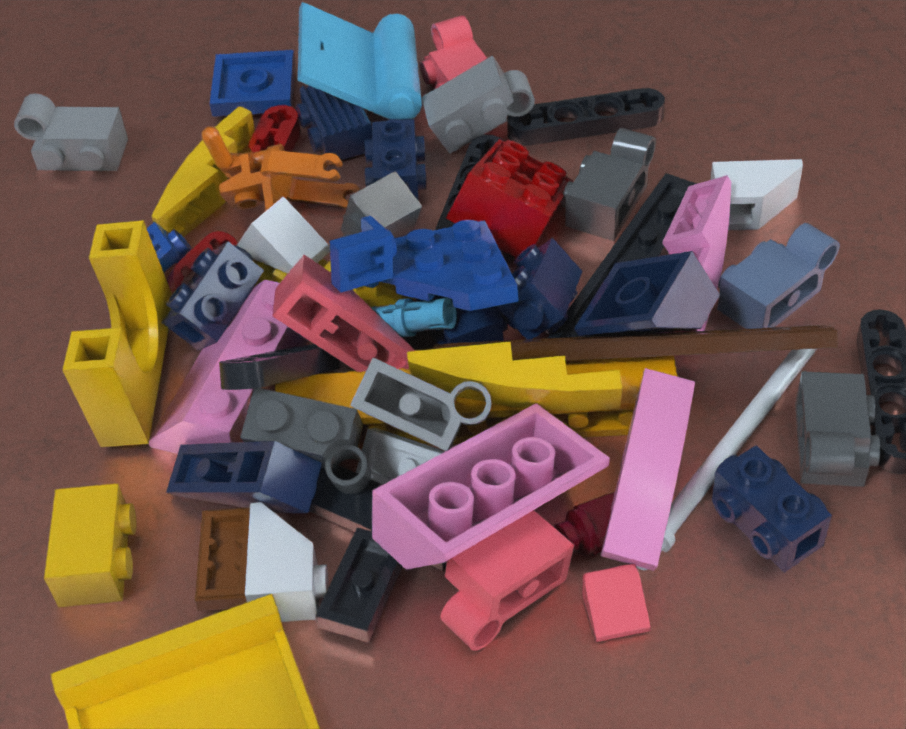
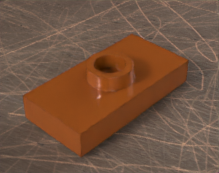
M250 507L202 511L195 604L198 611L224 610L247 603L245 585Z

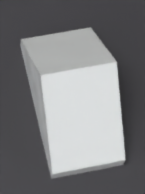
M284 196L251 223L236 245L245 249L254 260L285 273H289L303 255L318 263L330 252L328 243Z

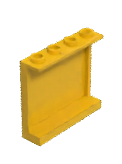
M272 594L51 673L54 691L65 711L69 729H320L286 638L279 611Z

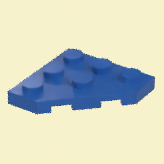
M463 220L455 223L452 227L433 231L417 229L409 232L406 236L394 238L397 253L393 257V278L379 281L395 285L397 294L430 301L434 298V294L452 298L453 307L468 311L519 301L517 283L485 220L479 222ZM379 282L366 285V287L374 288Z

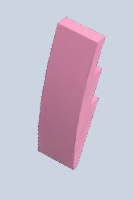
M728 175L688 186L662 242L669 254L693 251L716 289L718 288L724 263L729 228L731 180ZM707 321L703 324L701 329H695L692 331H704Z
M645 368L620 464L621 470L600 556L627 564H635L638 567L652 571L657 568L680 466L695 381Z

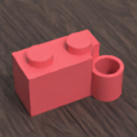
M464 15L432 24V38L437 50L429 52V56L424 57V61L420 62V71L424 82L427 85L431 84L436 89L487 59L473 40L470 24Z
M535 510L529 512L446 561L445 578L459 591L444 606L441 613V621L471 650L477 651L484 648L497 636L503 622L566 581L574 544Z

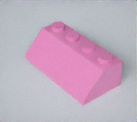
M264 280L253 287L218 342L202 349L150 436V447L178 454L180 445L244 442L240 436L254 389H221L219 362L306 345L309 341L272 316L275 289L280 284L279 282ZM275 384L261 388L275 391Z
M536 403L372 490V539L406 570L444 563L608 467L610 458Z

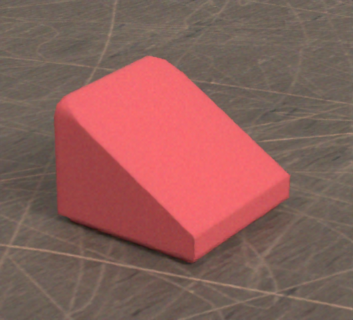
M635 564L588 572L583 575L582 597L596 642L649 632L651 630L640 575Z

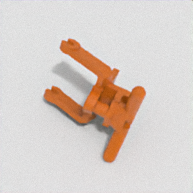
M209 126L202 131V139L216 166L228 178V180L219 185V191L223 199L232 208L242 210L253 209L264 201L267 211L284 196L286 200L291 202L342 207L346 210L349 200H346L347 195L354 194L360 190L354 183H328L339 180L340 174L336 169L326 171V167L332 164L340 168L343 165L341 159L334 153L318 155L289 152L284 150L282 144L270 146L267 150L258 152L229 153L219 131L215 127ZM293 177L321 179L325 182L300 180Z

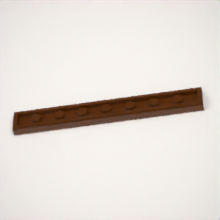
M812 325L435 344L432 349L511 342L512 361L564 355L565 361L838 348V332L834 327Z

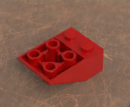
M499 139L469 172L446 219L453 223L463 220H475L477 222L485 220L498 247L517 258L530 245H537L561 204L566 184L574 180L567 177V172L559 165L549 161L542 163L529 156V151L523 145L515 141L507 140L504 142Z

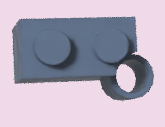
M809 223L800 225L793 232L786 246L781 243L778 244L772 239L768 242L763 241L759 243L751 255L738 265L729 266L721 275L718 284L720 296L717 310L745 329L776 327L821 291L825 270L835 260L840 243Z

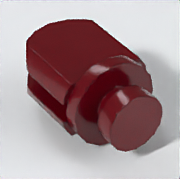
M615 492L575 505L574 509L567 512L565 521L555 524L554 528L574 544L573 552L578 551L583 556H595L601 553Z

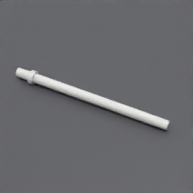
M817 349L791 350L671 504L661 551L668 552L676 541L674 534L714 484L715 471L718 466L729 456L738 453ZM637 566V568L640 569V570H644V571L647 570V569H645V568H642V567H638V566Z

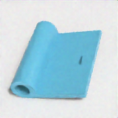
M302 2L299 8L298 81L390 120L413 119L419 114L422 107L414 25L404 15L390 14L382 18L372 33Z

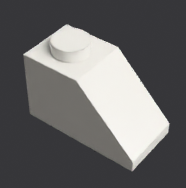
M250 503L245 585L247 602L272 594L281 622L316 620L315 615L319 609V598H324L329 588L327 565H318L314 545L310 540L263 503Z

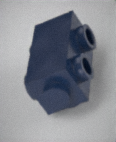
M391 119L372 122V139L365 140L366 164L373 165V167L365 168L366 187L396 171L419 201V190H427L425 164H418V162L426 161L424 136H416L414 119Z
M551 238L539 248L535 244L530 245L514 260L516 269L512 275L517 283L519 301L497 306L507 324L513 329L518 330L526 339H533L543 331L546 334H551L559 329L568 319L567 309L578 294L576 287L583 271L560 245Z
M229 241L213 251L210 248H206L191 266V270L195 274L188 285L182 283L172 293L166 303L171 309L162 323L198 351L218 342L264 272L261 267L253 262L252 256L245 249L232 245Z
M757 445L740 456H729L715 471L711 502L714 504L717 513L726 522H733L750 539L755 551L763 558L771 559L784 573L824 546L832 515L816 495L806 492L789 476L786 468L779 461L771 459Z

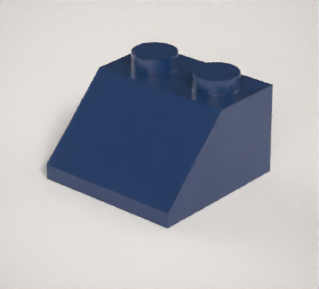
M693 251L615 263L574 330L579 336H606L701 329L720 294Z

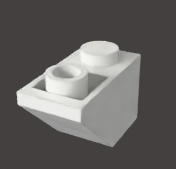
M802 159L712 162L710 180L726 175L731 180L728 230L760 229L797 199L803 168Z

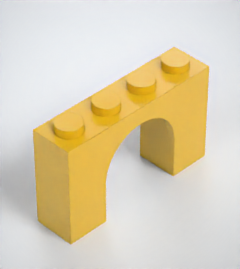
M144 220L97 224L89 260L108 304L111 328L71 331L62 371L100 447L149 444L169 328L162 321L171 309L166 303L172 293Z

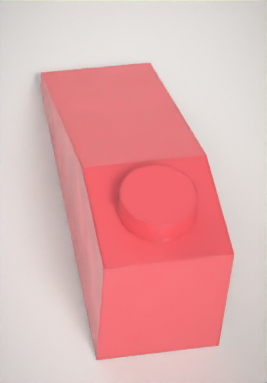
M306 255L300 258L275 289L272 316L355 371L365 372L373 357L397 369H409L407 352L415 350L353 290L340 293L332 285L331 272Z

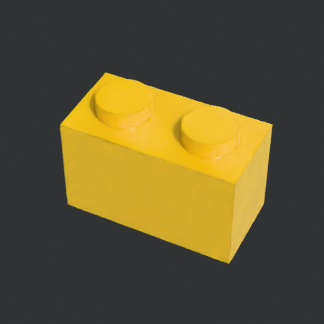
M118 483L55 489L44 580L58 607L123 601L124 580L131 579L133 574L132 553L127 544L128 535H134L136 532V512L133 503L126 504Z

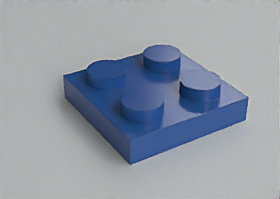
M294 50L216 54L209 103L212 117L228 116L238 106L251 111L252 114H263L267 109L277 105L293 107L296 63Z

